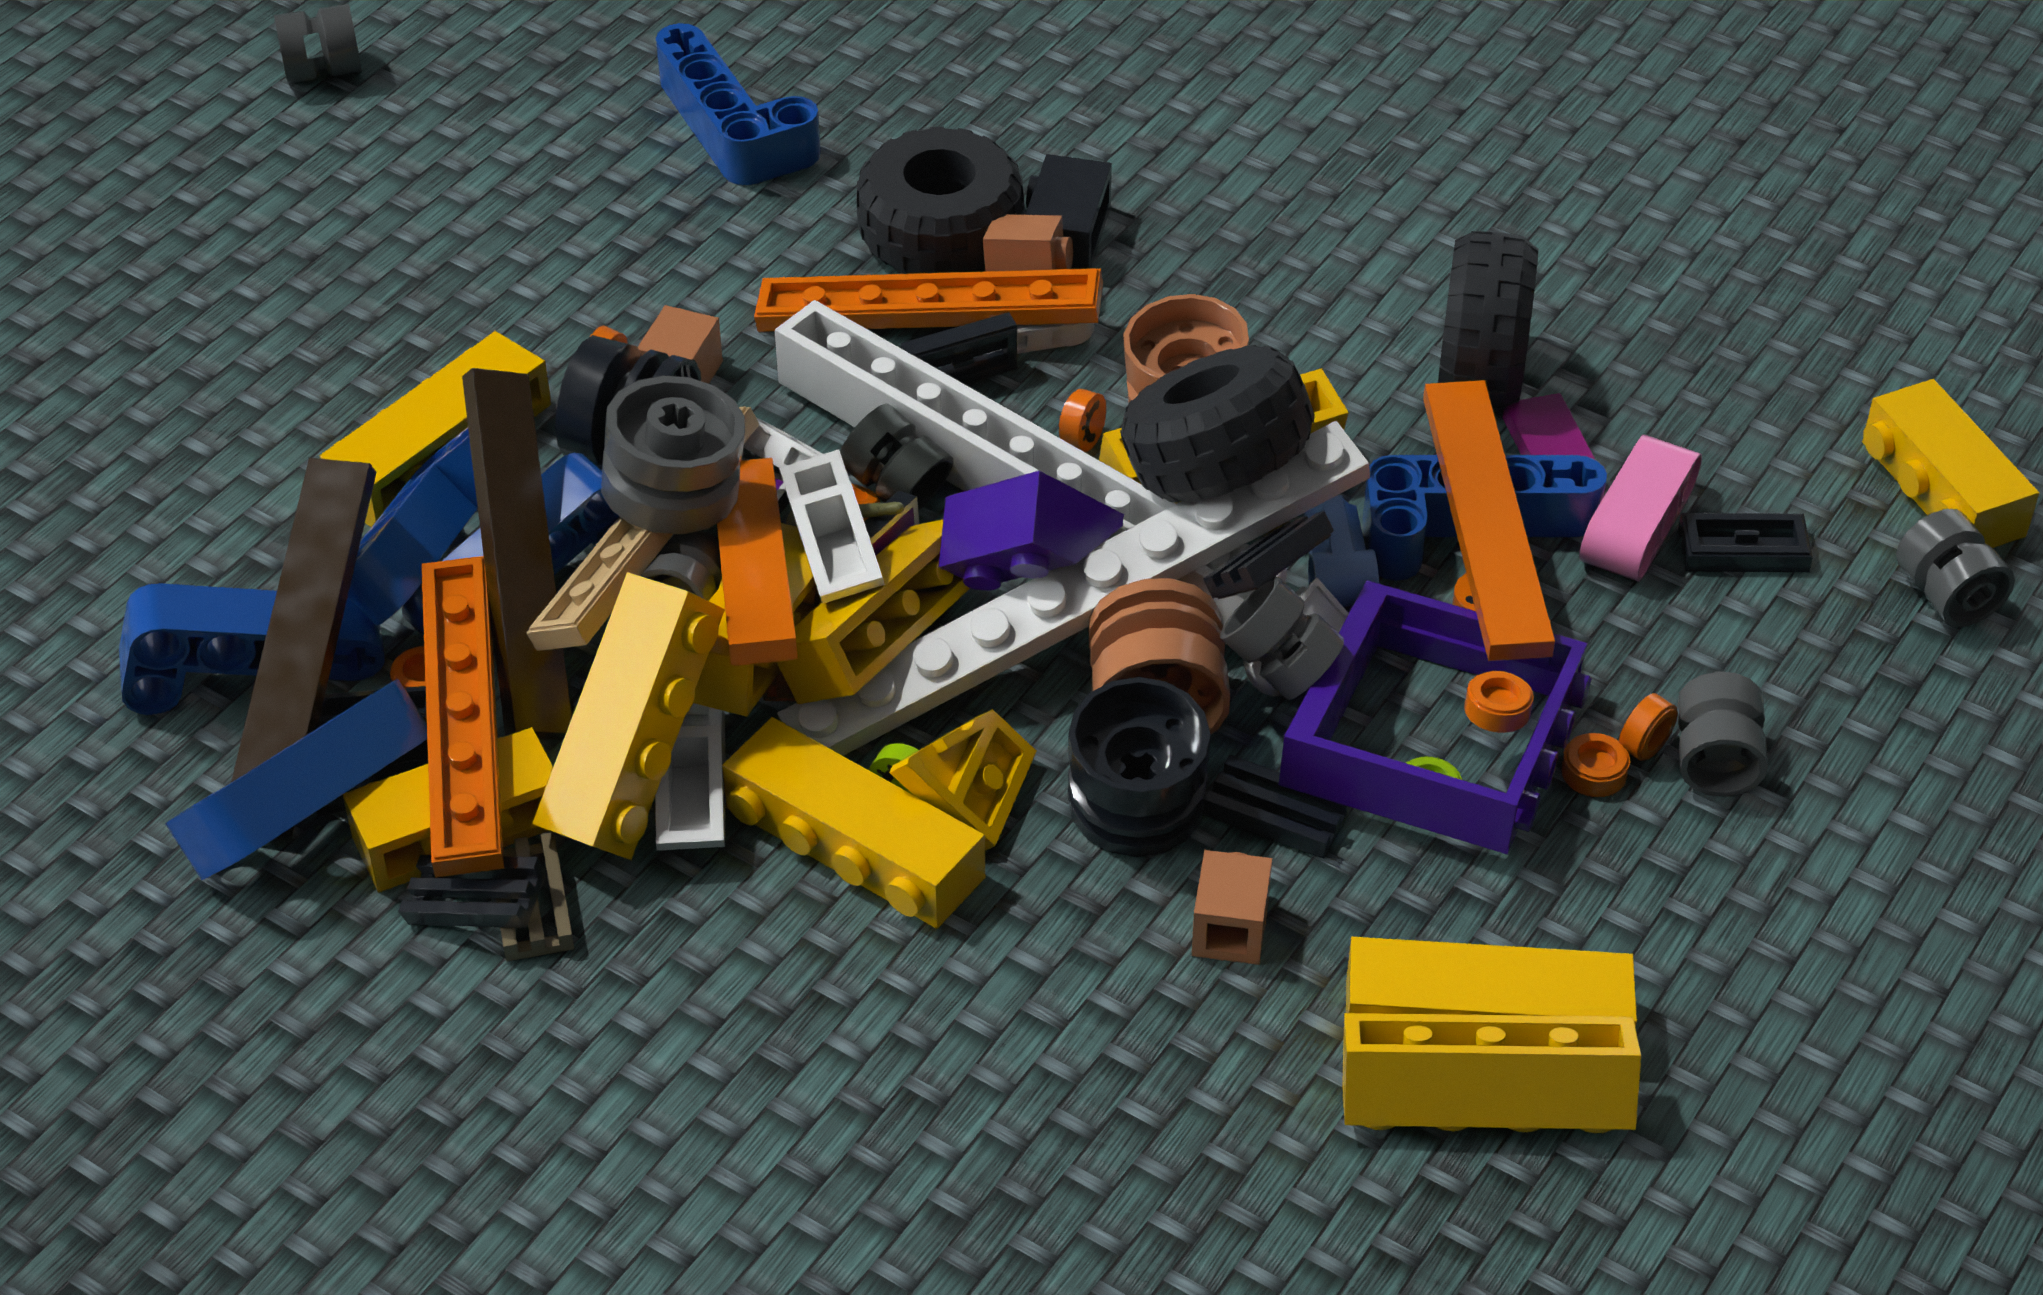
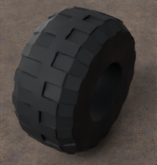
M943 126L905 132L902 136L896 139L891 138L882 144L860 170L856 192L859 232L862 240L865 241L869 250L886 265L890 264L897 272L902 274L982 272L985 270L983 237L990 223L1007 214L1020 215L1022 210H1024L1023 180L1018 164L995 141L984 135L974 134L971 130L962 128L948 129Z
M1471 231V233L1456 239L1454 245L1438 383L1485 380L1492 409L1503 411L1505 407L1520 402L1525 371L1539 249L1525 239L1524 236L1499 232Z
M1249 345L1237 349L1223 350L1205 358L1189 362L1187 365L1165 374L1153 384L1145 387L1127 405L1120 433L1131 465L1146 490L1169 502H1195L1233 492V490L1259 481L1267 474L1283 467L1305 447L1306 441L1310 438L1315 414L1306 387L1293 360H1289L1288 356L1281 354L1273 347Z

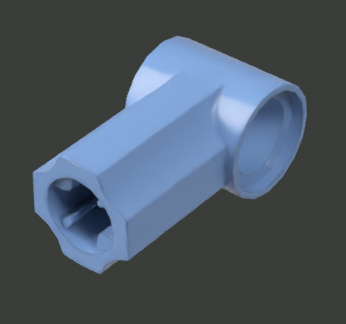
M1337 495L1304 513V517L1310 518L1315 513L1325 511L1334 530L1330 533L1331 536L1309 551L1308 584L1315 578H1318L1343 607H1353L1366 580L1379 584L1378 565L1374 550H1366L1356 505L1349 504L1342 495Z

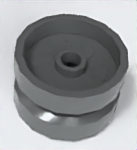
M659 376L638 380L618 391L607 407L605 448L602 465L601 493L610 509L629 524L655 533L687 534L708 529L725 519L738 499L740 462L743 456L745 439V416L735 400L719 388L689 377Z

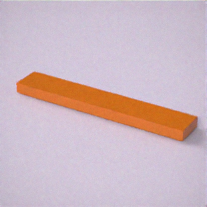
M1101 268L763 278L754 320L758 332L775 331L777 327L813 300H816L866 329L959 327L1008 312L1017 325L1098 323L1103 279Z
M1485 380L1425 384L1423 401L1488 661L1553 657L1555 639Z
M773 459L741 460L737 502L729 515L717 523L730 664L740 666L798 659Z
M484 556L422 563L431 862L435 877L504 869L492 623Z

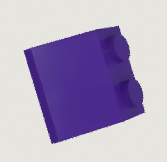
M1040 470L950 495L945 498L939 568L962 578L963 583L967 587L984 591L996 590L1001 587L1003 582L1022 577L1030 579L1043 578L1049 574L1050 570L1078 563L1123 526L1124 514Z

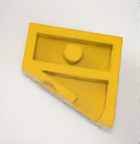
M992 709L894 764L889 773L914 796L985 834V850L996 846L1037 750Z

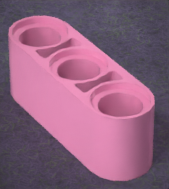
M1645 434L1642 435L1588 524L1579 552L1580 561L1639 582L1648 570L1694 488L1701 467L1702 454Z

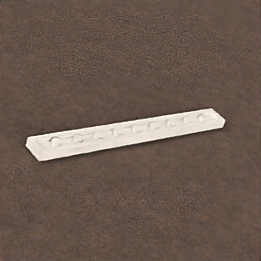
M1334 421L1311 433L1309 440L1305 443V447L1298 455L1293 456L1287 464L1277 471L1274 470L1267 474L1263 479L1221 496H1213L1195 502L1181 501L1101 543L1078 563L1050 570L1046 577L1032 579L910 643L855 695L803 704L795 703L778 712V717L786 725L844 756L1089 626V617L1098 602L1119 586L1142 579L1171 578L1177 580L1369 479V462L1339 423Z

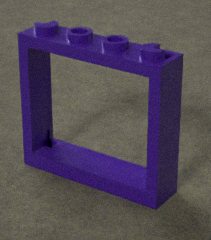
M1366 580L1339 631V634L1344 638V645L1339 655L1324 674L1310 686L1284 736L1278 785L1508 855L1518 829L1529 832L1532 828L1540 802V793L1535 792L1536 788L1539 787L1547 790L1550 786L1558 760V752L1554 751L1553 748L1557 746L1565 749L1573 729L1576 711L1570 710L1571 707L1574 706L1582 709L1585 704L1592 681L1589 675L1582 674L1588 643L1553 633L1555 639L1553 657L1488 661L1476 611ZM1378 646L1476 675L1490 671L1512 673L1527 682L1532 691L1549 696L1507 793L1330 741Z

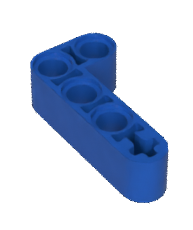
M678 23L664 27L657 33L656 47L661 87L722 175L729 182L737 185L757 184L808 168L819 160L821 155L819 114L817 105L812 100L801 96H790L756 106L698 27Z
M468 427L439 449L413 474L360 542L348 598L376 626L389 619L409 600L422 583V563L438 562L478 509Z
M571 453L563 456L541 474L554 575L587 546L592 550L619 517L610 509L601 493L602 471L581 453ZM480 528L442 561L483 556ZM421 583L414 594L402 606V614L424 637Z
M1388 455L1374 460L1369 465L1370 478L1366 480L1363 510L1366 550H1374L1378 565V575L1384 579L1404 580L1417 574L1422 565L1425 537H1457L1437 455ZM1505 455L1527 537L1584 536L1593 514L1604 498L1607 479L1604 466L1597 460L1580 455Z
M163 583L148 584L138 588L130 595L127 601L119 644L122 702L135 713L144 715L164 713L178 704L186 672L257 676L277 591ZM347 598L328 680H363L375 675L385 663L381 625L376 626L349 598Z
M396 679L232 783L167 821L165 825L200 879L204 880L261 848L427 740V722L400 680Z

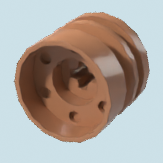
M1202 295L1168 296L1147 304L1130 319L1123 334L1128 402L1134 400L1140 391L1159 380L1160 377L1187 365L1189 362L1205 358L1223 350L1249 346L1246 321L1234 307L1217 298Z
M1171 578L1135 581L1119 586L1102 598L1089 617L1092 691L1111 681L1135 677L1166 681L1190 694L1205 712L1210 734L1217 731L1229 714L1230 687L1227 663L1224 659L1225 642L1220 639V633L1223 629L1222 614L1214 599L1194 584Z

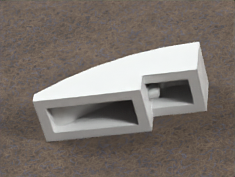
M835 450L780 467L779 470L822 604L885 585L840 451Z
M693 703L685 715L671 752L670 766L662 777L655 795L657 850L725 847L726 798L722 765L726 762L725 711Z

